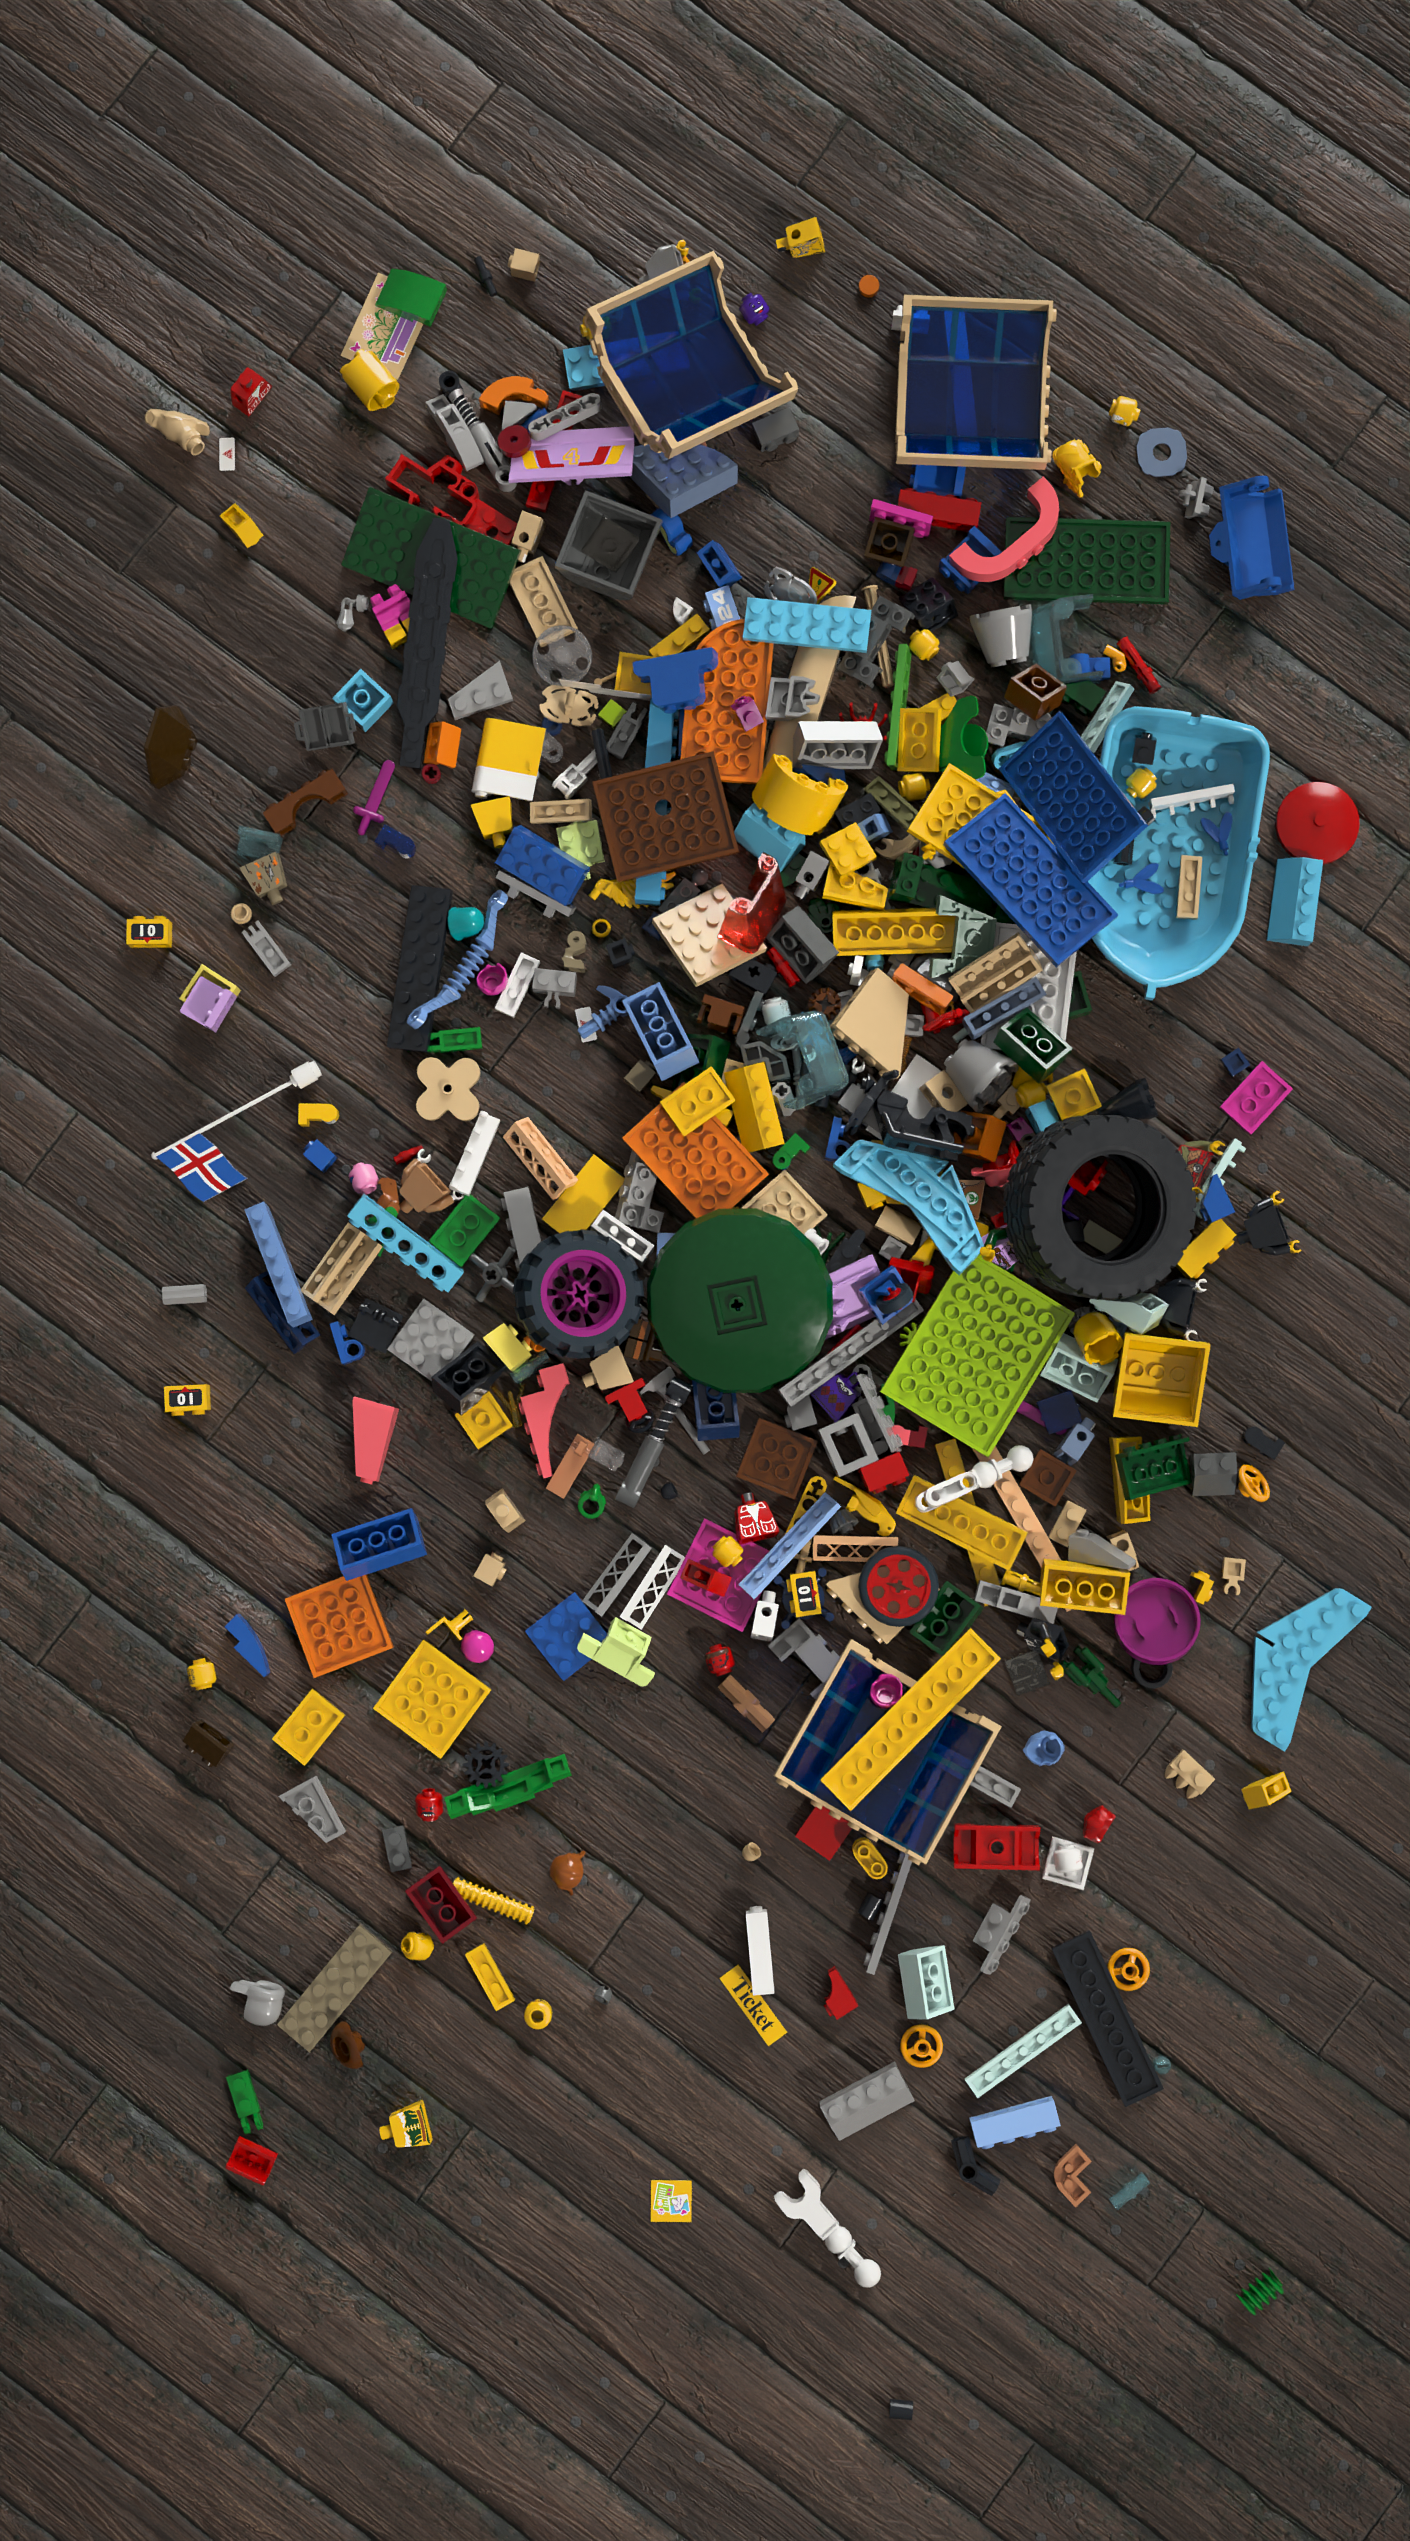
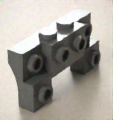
M879 596L871 610L867 653L847 651L837 668L848 676L873 688L874 684L872 682L877 674H881L883 671L872 663L892 630V627L905 634V627L910 618L914 619L915 615L898 604H894Z

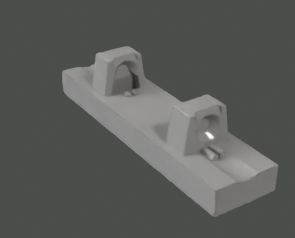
M504 868L498 871L496 878L510 885L507 893L509 897L516 898L519 891L547 905L543 915L548 918L553 917L556 910L568 917L574 913L576 906L572 904L562 905Z

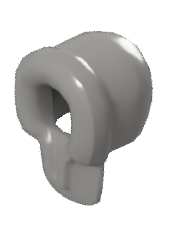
M240 1980L234 1981L231 1984L230 1990L247 1995L244 2010L245 2020L254 2025L267 2026L279 2018L285 1990L282 1986L266 1980H259L257 1982Z

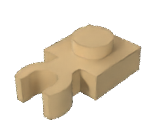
M1223 1557L1221 1578L1227 1579V1583L1223 1586V1593L1228 1594V1588L1233 1586L1235 1588V1595L1240 1594V1586L1237 1583L1238 1580L1244 1581L1245 1559Z

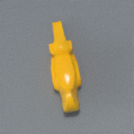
M834 1477L835 1481L856 1493L852 1495L846 1506L849 1512L856 1510L868 1521L878 1523L879 1531L877 1533L881 1536H889L894 1531L896 1526L895 1520L878 1499L838 1477Z

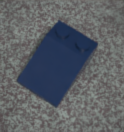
M692 1380L697 1440L739 1438L740 1424L736 1393H723Z

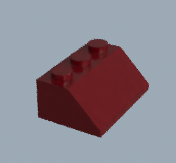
M441 1866L424 1875L405 1891L442 1944L477 1919V1916Z

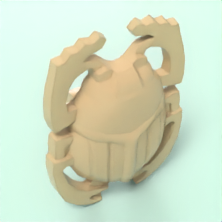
M551 685L542 692V695L547 700L544 704H540V711L545 718L557 723H569V719H572V725L591 726L596 714H593L590 718L588 709L593 704L595 709L598 708L597 696L582 690H578V694H575L576 690L573 688ZM582 697L590 699L591 703H588ZM583 717H588V718H587L586 720H584V721H579V720H577V719H580V718H583Z

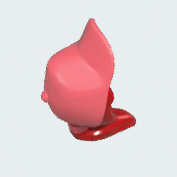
M1016 1140L1010 1143L1007 1154L996 1157L995 1162L983 1164L982 1168H973L971 1175L982 1177L990 1187H1002L1006 1184L1009 1172L1013 1164L1017 1163L1016 1158L1019 1155Z

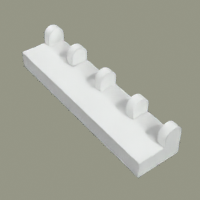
M1229 784L1152 798L1148 804L1154 818H1156V810L1167 808L1170 815H1175L1174 807L1189 805L1190 812L1195 811V803L1209 801L1210 807L1214 808L1216 807V799L1227 797L1229 805L1234 804L1233 794L1235 790L1234 785Z
M480 1111L460 1163L456 1168L452 1182H450L449 1188L451 1190L470 1196L499 1126L500 1119L489 1116L485 1111Z

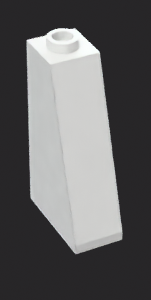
M762 1906L750 1907V1910L746 1911L753 1996L774 1994L767 1909H762Z

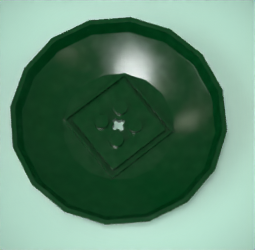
M757 1208L717 1209L685 1223L660 1249L647 1282L648 1321L662 1353L690 1380L723 1393H761L794 1379L820 1353L833 1321V1282L818 1248L791 1222ZM735 1299H738L739 1302H743V1305L740 1307V1310H737L736 1307H732V1304L735 1302Z

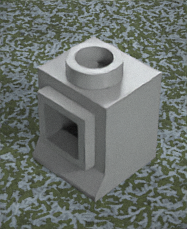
M959 661L954 663L948 662L941 668L942 672L936 677L950 697L964 692L974 681V678L968 675Z

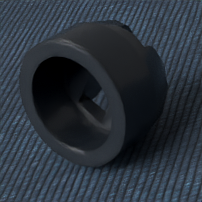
M671 1481L664 1484L661 1488V1496L667 1500L678 1497L677 1490Z

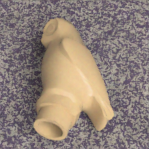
M150 409L145 414V423L159 430L166 439L178 443L192 455H198L203 451L205 444L202 442L200 435L208 436L210 433V428L206 422L177 411Z

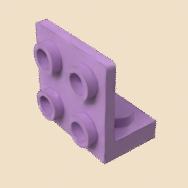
M200 976L181 1007L180 1012L216 1033L237 996L226 988L223 989Z

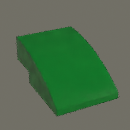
M392 268L375 306L411 322L415 320L431 327L445 297L447 287L446 284L432 278Z

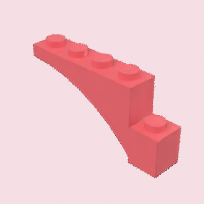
M564 1363L539 1370L540 1375L537 1376L540 1388L544 1387V1391L520 1397L522 1402L518 1403L521 1415H526L527 1422L524 1423L527 1435L531 1434L533 1443H530L533 1455L537 1454L539 1463H536L538 1474L543 1475V1478L553 1476L549 1457L550 1426L560 1395L565 1386L570 1384Z

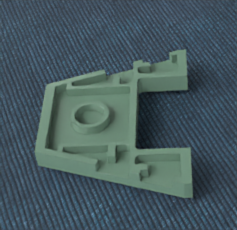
M937 895L935 914L956 916L951 958H930L929 977L931 978L964 968L994 948L997 923L996 918L942 895Z

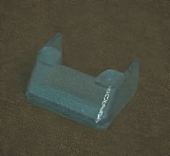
M1093 594L1059 598L1032 611L1031 641L1034 664L1040 665L1065 685L1088 680L1096 685L1100 683L1103 676V671L1082 673L1081 664L1077 659L1063 658L1059 620L1070 617L1073 610L1090 608Z
M809 1011L783 1017L756 1031L757 1035L770 1038L776 1035L783 1038L796 1036L809 1073L802 1076L798 1081L800 1096L783 1103L784 1108L799 1110L843 1089L847 1085L849 1079L827 1018L822 1012Z

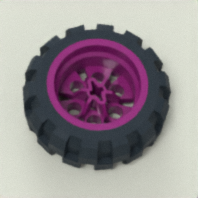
M582 1229L565 1231L550 1236L538 1243L530 1253H527L519 1265L520 1271L517 1278L514 1279L513 1294L516 1300L514 1310L518 1322H522L527 1331L525 1334L536 1345L539 1344L545 1348L548 1353L574 1359L596 1357L608 1353L615 1346H619L630 1335L629 1331L633 1325L638 1323L642 1312L640 1300L644 1296L643 1280L639 1281L636 1272L638 1266L632 1256L627 1255L621 1249V1244L609 1236L604 1237L597 1234L596 1231ZM564 1264H566L568 1271L567 1277L560 1269ZM591 1266H593L598 1271L589 1278L587 1275ZM574 1269H578L581 1272L579 1280L573 1277ZM556 1277L560 1278L563 1282L560 1289L554 1286ZM591 1281H595L598 1284L596 1292L590 1290L589 1285ZM547 1289L555 1291L556 1295L547 1296ZM577 1291H582L583 1293L580 1298H575L574 1294ZM609 1294V1301L598 1300V1295ZM554 1298L559 1299L561 1302V1307L558 1310L552 1306ZM590 1302H593L596 1305V1311L594 1313H591L588 1310V1304ZM572 1310L578 1315L575 1322L569 1319V1313ZM564 1311V1317L561 1322L557 1316ZM583 1314L589 1317L593 1323L592 1325L586 1327Z

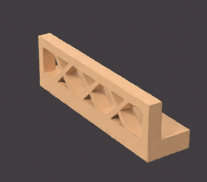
M529 1117L516 1121L503 1136L552 1200L557 1199L565 1189L574 1186L578 1182L577 1177ZM514 1132L519 1136V1143H516L511 1137ZM526 1149H529L532 1153V1159L527 1157ZM538 1164L544 1168L545 1175L539 1172ZM551 1180L559 1187L556 1192L551 1187Z
M814 1535L813 1561L867 1562L883 1546H898V1537ZM817 1544H827L832 1551L827 1556H817ZM830 1544L838 1545L835 1548H833ZM841 1545H848L853 1551L847 1557H841L836 1550ZM851 1545L859 1546L856 1549H854ZM862 1545H869L874 1552L869 1557H862L857 1550ZM872 1545H879V1547L875 1549ZM834 1552L838 1557L829 1556ZM854 1553H856L859 1557H851V1556H852Z

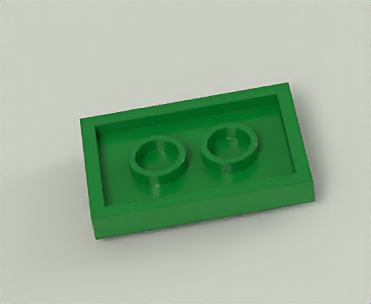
M471 1194L470 1196L465 1195L429 1242L460 1267H463L471 1254L476 1251L501 1218Z

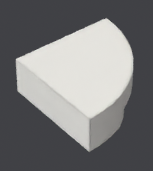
M676 597L673 604V614L676 622L681 626L687 621L693 612V608Z

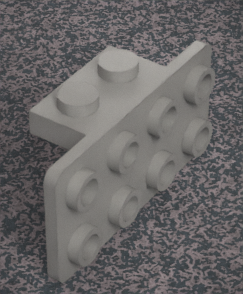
M865 1374L857 1375L866 1398L852 1404L855 1412L859 1414L870 1441L873 1442L885 1437L892 1453L901 1452L902 1440L898 1434H894L891 1428L894 1426L893 1421L889 1415H885L882 1409L885 1407L882 1398L880 1396L877 1397L874 1391L876 1385L872 1377L868 1378Z

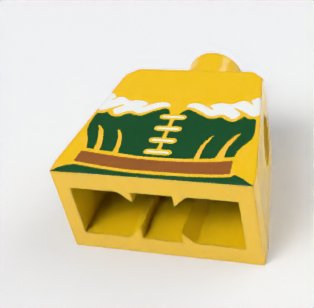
M419 2100L391 2113L389 2116L390 2125L379 2128L381 2139L385 2140L393 2137L396 2147L430 2145L433 2140L423 2100Z

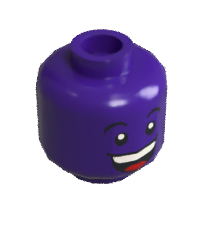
M749 293L741 299L743 303L740 305L739 310L748 324L757 326L769 317V306L761 294L753 296L752 293Z

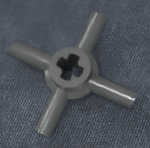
M508 1247L499 1262L489 1264L475 1253L471 1254L469 1260L483 1270L482 1276L485 1281L475 1297L476 1300L483 1302L492 1287L504 1286L513 1293L514 1284L507 1279L508 1271L505 1268L515 1253L513 1248Z

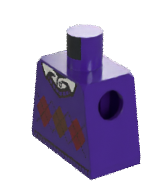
M853 1372L848 1378L842 1373L837 1374L810 1393L835 1422L842 1420L851 1409L852 1404L860 1397V1393L855 1389L860 1384L856 1372Z

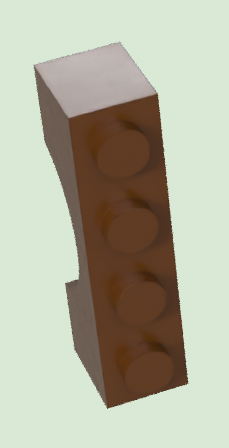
M326 769L320 772L318 778L312 782L307 781L300 786L301 789L296 792L287 793L282 801L277 804L272 803L266 807L263 815L279 838L296 828V813L303 803L312 799H320L332 805L348 794L333 769L329 771Z

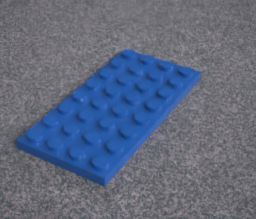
M1060 711L999 768L1055 847L1084 884L1148 827L1141 815Z
M1006 793L944 841V847L1056 968L1118 917L1117 912L1088 881L1085 884L1080 881L1058 849Z

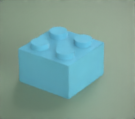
M362 669L332 698L335 704L347 703L348 712L353 713L355 724L364 732L393 704L391 696Z

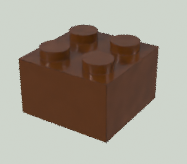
M1036 663L1011 678L1004 698L1036 721L1060 706L1067 686Z

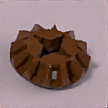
M819 988L811 994L808 1008L814 1018L821 1021H829L839 1014L841 999L836 991L830 988ZM828 996V1003L833 1006H827L824 1012H822V1005L817 1002H822Z

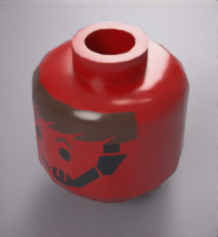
M721 1643L709 1647L710 1652L705 1654V1660L710 1673H716V1676L732 1672L735 1661L730 1647H722Z

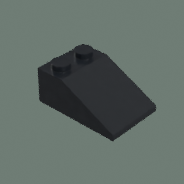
M477 1341L431 1377L433 1392L462 1416L479 1402L507 1366Z

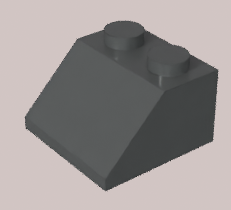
M1236 1452L1190 1454L1192 1496L1235 1495L1237 1479Z

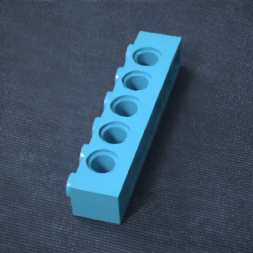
M366 1194L361 1196L348 1213L349 1222L357 1228L361 1226L367 1231L366 1235L374 1241L377 1239L381 1241L385 1250L398 1254L400 1261L405 1265L410 1266L411 1264L417 1269L416 1273L424 1279L427 1277L431 1279L433 1286L438 1290L449 1292L464 1273L463 1268ZM372 1214L376 1216L377 1222L369 1224L365 1217ZM390 1227L393 1229L394 1234L387 1237L382 1233V1229ZM407 1240L411 1246L408 1249H402L399 1246V1242ZM418 1253H424L427 1256V1260L419 1262L415 1256ZM440 1265L443 1267L444 1272L437 1275L432 1271V1268Z

